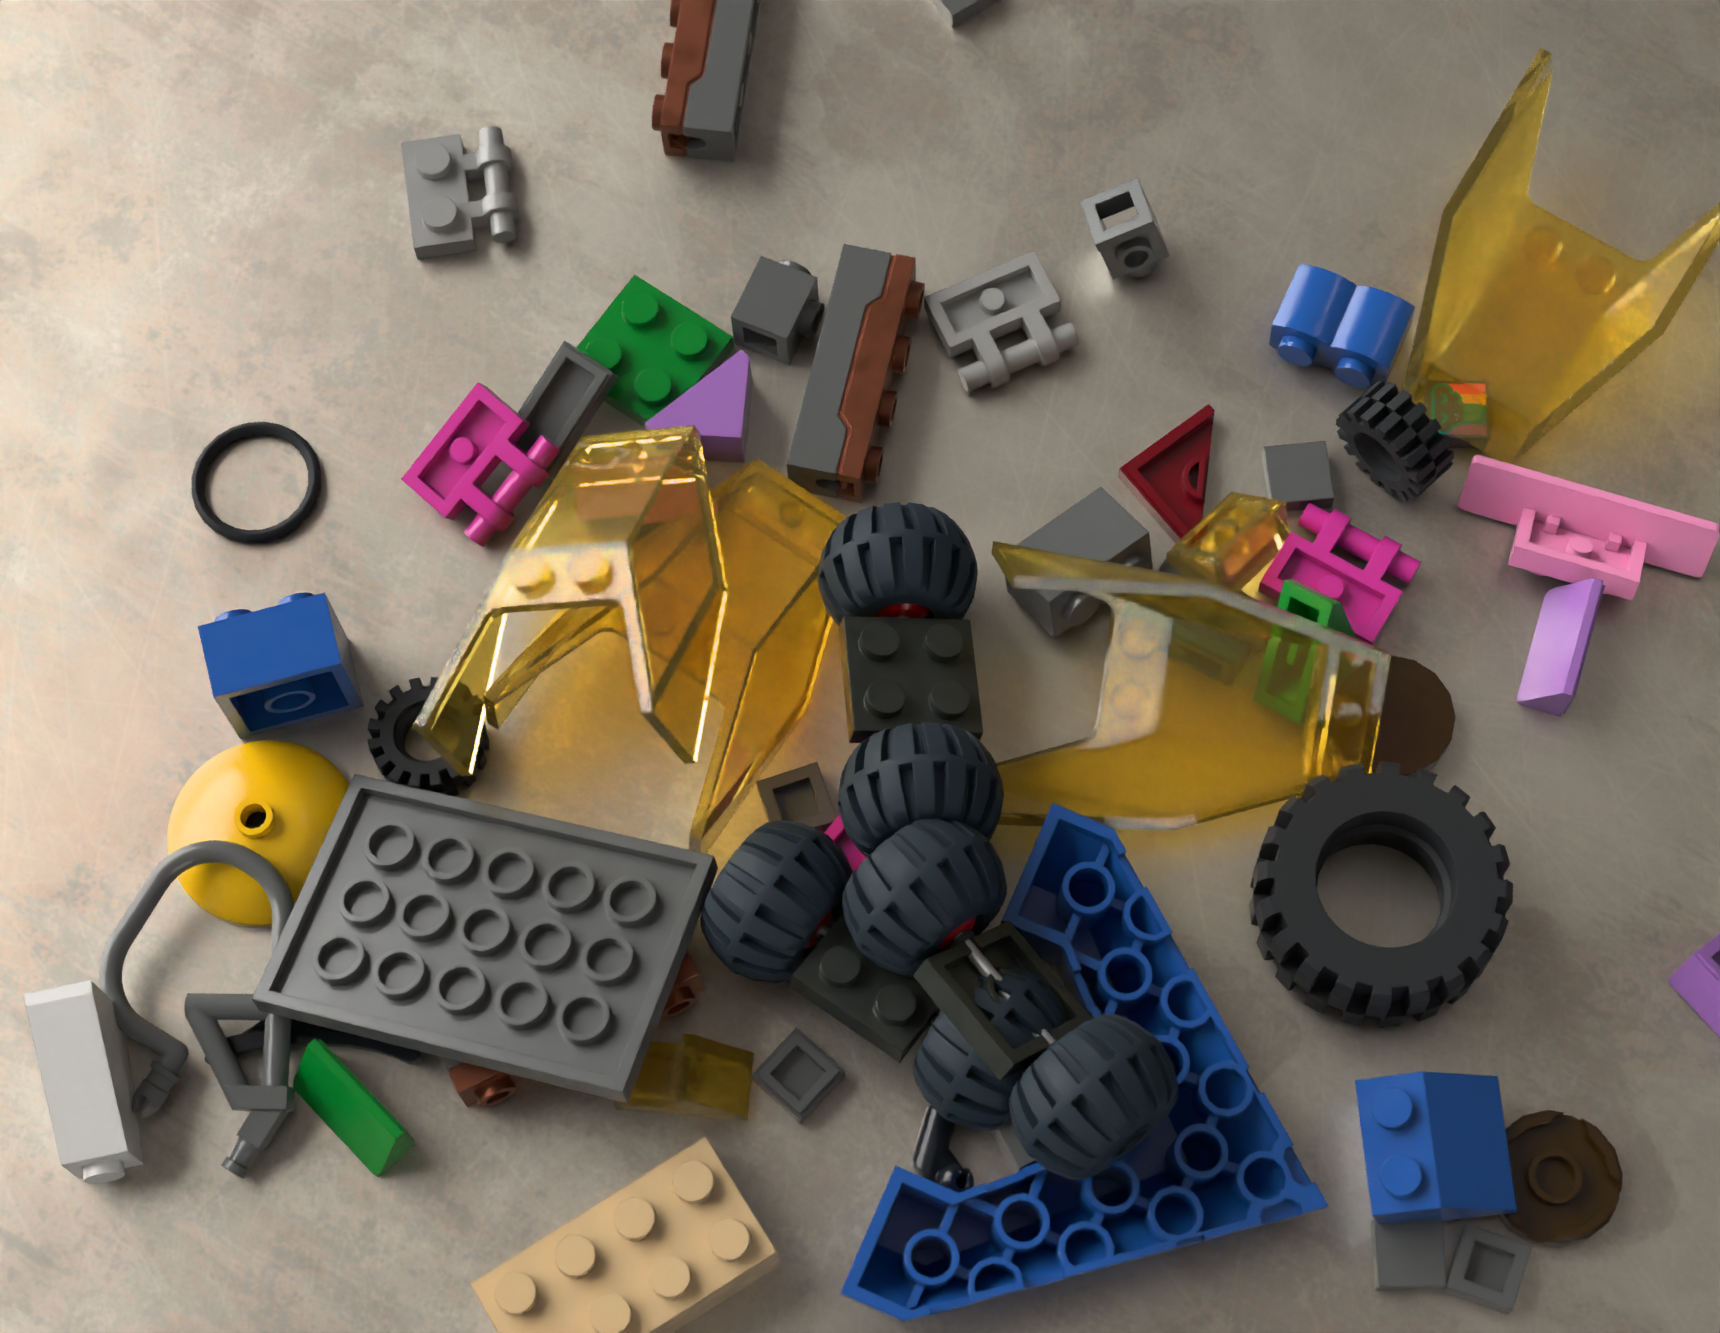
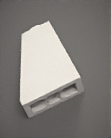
M92 980L25 993V1008L61 1166L77 1178L83 1177L85 1183H105L124 1177V1168L143 1165L144 1162L137 1113L132 1111L134 1087L127 1035L117 1026L112 1000Z

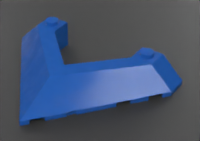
M1052 803L1001 920V924L1010 921L1042 960L1057 966L1065 987L1091 1018L1105 1014L1119 1015L1138 1023L1163 1044L1174 1065L1178 1082V1098L1175 1105L1163 1121L1137 1146L1114 1164L1088 1179L1070 1180L1047 1170L1037 1162L1024 1167L1022 1171L986 1185L983 1183L957 1193L895 1165L840 1295L905 1323L1328 1207L1315 1182H1311L1292 1149L1294 1144L1265 1093L1259 1091L1248 1071L1250 1068L1195 970L1189 968L1171 936L1173 932L1147 886L1143 887L1125 855L1127 851L1114 828Z

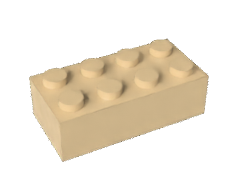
M703 1137L470 1283V1286L498 1333H675L773 1271L781 1264L775 1247L707 1138Z

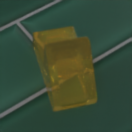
M683 1033L682 1044L652 1041L628 1104L614 1100L616 1110L748 1120L754 1052Z

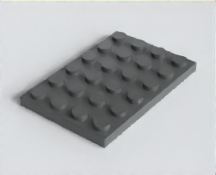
M354 774L252 1000L259 1011L628 1104L701 915L706 897L716 876L718 866L714 855Z

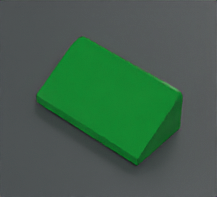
M314 1038L307 1045L293 1079L295 1091L373 1175L378 1177L384 1175L414 1147L412 1143L414 1141L413 1138L321 1039L317 1041Z

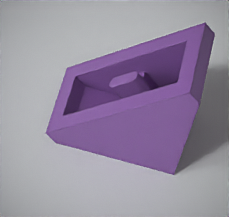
M742 349L645 423L650 449L657 457L745 463L753 380L750 358Z

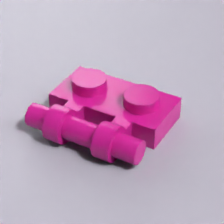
M477 382L401 480L447 519L454 521L468 504L478 515L464 533L475 543L484 547L498 529L504 532L516 518L512 511L531 487L540 488L551 473L547 470V467L561 449L547 437L541 435L527 453L515 443L531 424L487 386ZM504 461L513 471L495 494L491 496L481 486L500 462Z
M1309 503L1301 515L1298 525L1318 535L1314 543H1311L1290 532L1261 579L1258 592L1279 602L1284 580L1293 579L1340 602L1360 647L1370 652L1403 591L1382 581L1383 578L1389 573L1410 584L1421 562L1400 551L1402 544L1384 536L1382 540H1379L1351 525L1352 518L1336 509L1329 513ZM1339 546L1367 561L1368 564L1362 570L1332 554L1333 551Z

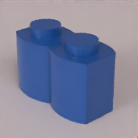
M1299 264L1272 323L1269 345L1275 348L1284 360L1294 365L1309 366L1315 364L1327 366L1335 372L1342 382L1350 386L1367 388L1378 381H1383L1386 384L1411 327L1415 306L1386 291L1356 285L1345 277L1329 270Z

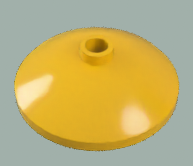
M263 740L235 746L206 762L194 773L181 790L174 804L168 826L169 854L186 845L207 840H222L243 845L267 859L277 868L290 889L295 905L349 787V783L332 762L316 751L299 744L279 740ZM252 813H266L265 822L260 827L254 829L246 827V820ZM205 863L194 866L177 877L179 883L192 900L217 919L241 927H272V910L267 894L255 879L243 871L223 863Z

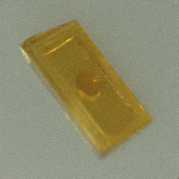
M1231 492L1166 553L1167 562L1213 596L1222 601H1230L1277 555L1288 537L1289 527L1285 502Z

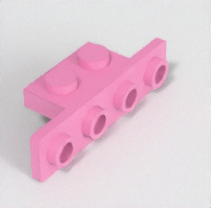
M1475 455L1472 458L1458 501V507L1461 510L1517 526L1508 565L1528 570L1539 576H1549L1569 583L1597 578L1603 580L1602 585H1605L1603 594H1610L1631 601L1640 583L1643 562L1700 578L1705 573L1720 536V525L1717 523L1481 455Z

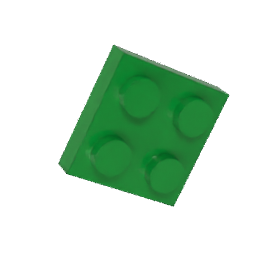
M634 274L576 348L619 376L604 402L646 428L645 423L718 368L734 348L733 336Z

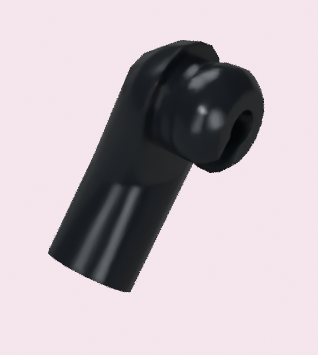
M927 1105L911 1157L913 1170L918 1176L957 1193L973 1188L974 1177L969 1168L963 1169L949 1149L955 1123L946 1120L931 1105Z

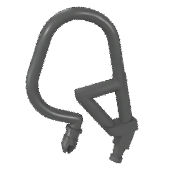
M207 840L186 845L166 856L148 875L111 933L102 952L99 966V988L113 1002L118 1028L131 1039L161 1057L158 1062L152 1061L150 1065L151 1071L146 1079L142 1080L133 1095L132 1111L137 1114L146 1099H150L139 1115L142 1118H147L159 1111L168 1097V1092L174 1082L178 1083L182 1078L178 1073L186 1062L189 1051L184 1043L142 1018L131 1007L126 998L122 983L125 957L165 891L180 874L200 864L223 863L251 876L267 894L272 910L271 958L293 910L294 902L290 889L277 868L267 859L243 845L222 840ZM188 993L184 1005L185 1017L231 1109L235 1111H251L236 1134L238 1139L230 1157L226 1156L221 1164L222 1167L244 1179L249 1171L247 1168L261 1150L267 1148L288 1112H294L295 1088L288 1086L292 1019L259 1011L252 1000L254 994ZM217 1020H265L262 1086H251Z

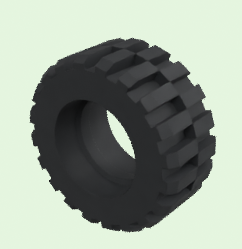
M1379 761L1374 774H1364L1363 766L1360 763L1340 767L1335 781L1331 782L1327 776L1322 774L1305 785L1301 798L1291 796L1279 810L1275 824L1267 830L1250 885L1253 888V895L1249 904L1251 924L1258 926L1260 929L1256 943L1264 960L1275 958L1279 968L1275 977L1288 991L1292 990L1297 984L1308 993L1304 1003L1308 1007L1321 1014L1326 1004L1342 1010L1340 1022L1360 1026L1364 1016L1377 1017L1379 1028L1399 1027L1405 1016L1412 1015L1417 1022L1436 1015L1445 1002L1453 1005L1467 993L1476 978L1480 977L1505 934L1509 923L1505 918V914L1513 903V883L1503 878L1510 866L1505 845H1491L1489 839L1496 827L1485 811L1473 817L1465 808L1471 797L1459 787L1454 785L1446 793L1433 785L1437 774L1418 768L1414 778L1400 775V764L1394 762ZM1362 844L1383 845L1407 854L1423 867L1436 887L1441 909L1435 927L1423 940L1401 947L1374 946L1349 936L1328 916L1317 892L1319 873L1327 859L1342 849Z

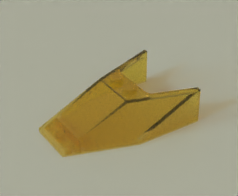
M1540 48L1442 212L1403 386L1404 390L1412 394V402L1415 405L1421 402L1428 409L1425 412L1430 420L1436 418L1442 429L1492 458L1509 464H1513L1664 335L1720 247V202L1657 256L1650 260L1640 261L1595 238L1531 201L1528 195V187L1553 75L1552 53L1543 48Z
M695 425L587 435L580 438L507 552L412 726L460 776L473 774L507 613L610 605L622 606L624 610L640 713L684 764L697 763L728 589L700 432Z
M758 458L754 459L707 492L668 523L659 526L598 569L483 694L488 724L499 730L538 675L593 636L602 632L618 634L721 704L723 719L689 834V850L707 854L755 786L756 781L760 779L807 712L833 622L832 617L826 611L818 588V570L821 553L833 530L847 516Z
M993 541L991 553L1012 588L1080 591L1105 601L1111 607L1100 699L1094 730L1083 739L996 763L1004 790L1002 813L998 825L1043 826L1052 803H1055L1114 829L1178 830L1284 801L1291 796H1302L1305 785L1322 774L1333 782L1337 778L1340 767L1360 763L1363 766L1364 774H1371L1391 654L1387 650L1205 579Z

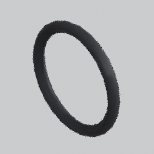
M270 422L241 424L216 436L202 451L196 461L191 477V495L195 509L204 523L216 533L228 539L245 543L267 542L282 537L297 528L309 516L317 502L321 488V468L317 455L310 444L294 430L281 424ZM248 435H271L289 442L300 452L308 469V487L298 509L279 524L260 530L239 529L220 520L207 504L204 493L205 475L214 456L224 446Z

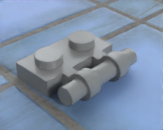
M489 126L479 131L480 149L476 153L471 154L464 153L460 134L401 143L413 247L417 259L477 250L474 229L491 227L492 239L497 243H508L516 238L514 221L519 217V207L516 195L510 192L508 174L513 170V162L510 148L504 145L501 128ZM485 179L486 196L482 200L470 201L468 182Z
M1035 251L924 297V309L949 357L952 358L972 349L978 359L977 362L958 369L960 381L966 392L986 384L991 388L997 387L1010 380L1009 374L1035 363L1044 367L1060 359L1059 353L1079 345L1077 332L1070 322L1050 330L1044 318L1061 311V299ZM1017 329H1023L1028 340L999 351L994 339Z

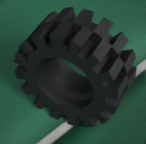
M1378 381L1338 415L1336 425L1340 429L1337 433L1339 439L1347 442L1344 448L1348 455L1356 456L1359 461L1355 464L1362 472L1366 469L1371 474L1370 480L1377 486L1381 483L1384 484L1386 493L1393 497L1398 494L1401 500L1408 501L1411 499L1413 501L1453 465L1451 461L1454 459V452L1447 448L1451 445L1448 436L1438 432L1442 426L1436 418L1430 420L1425 412L1428 409L1421 402L1415 405L1412 402V394L1403 389L1399 393L1395 384L1388 382L1385 385L1383 381Z
M420 677L410 679L411 689L402 692L399 685H396L389 690L393 700L387 704L380 699L374 707L378 718L377 720L370 718L367 728L372 736V739H367L369 750L379 771L388 782L437 793L446 791L447 795L454 797L459 795L456 786L464 782L470 787L477 780L474 770L478 768L483 771L487 763L484 750H489V737L486 732L487 727L476 702L471 695L466 697L462 687L454 682L451 683L449 688L446 687L442 678L431 677L430 686H423ZM429 718L446 722L453 730V740L450 748L444 755L434 760L423 761L415 759L407 753L405 739L408 731L414 724Z

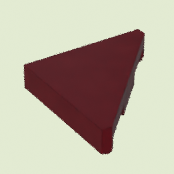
M1209 404L1120 467L1118 474L1120 480L1176 545L1182 547L1186 553L1194 558L1198 556L1215 413V410Z

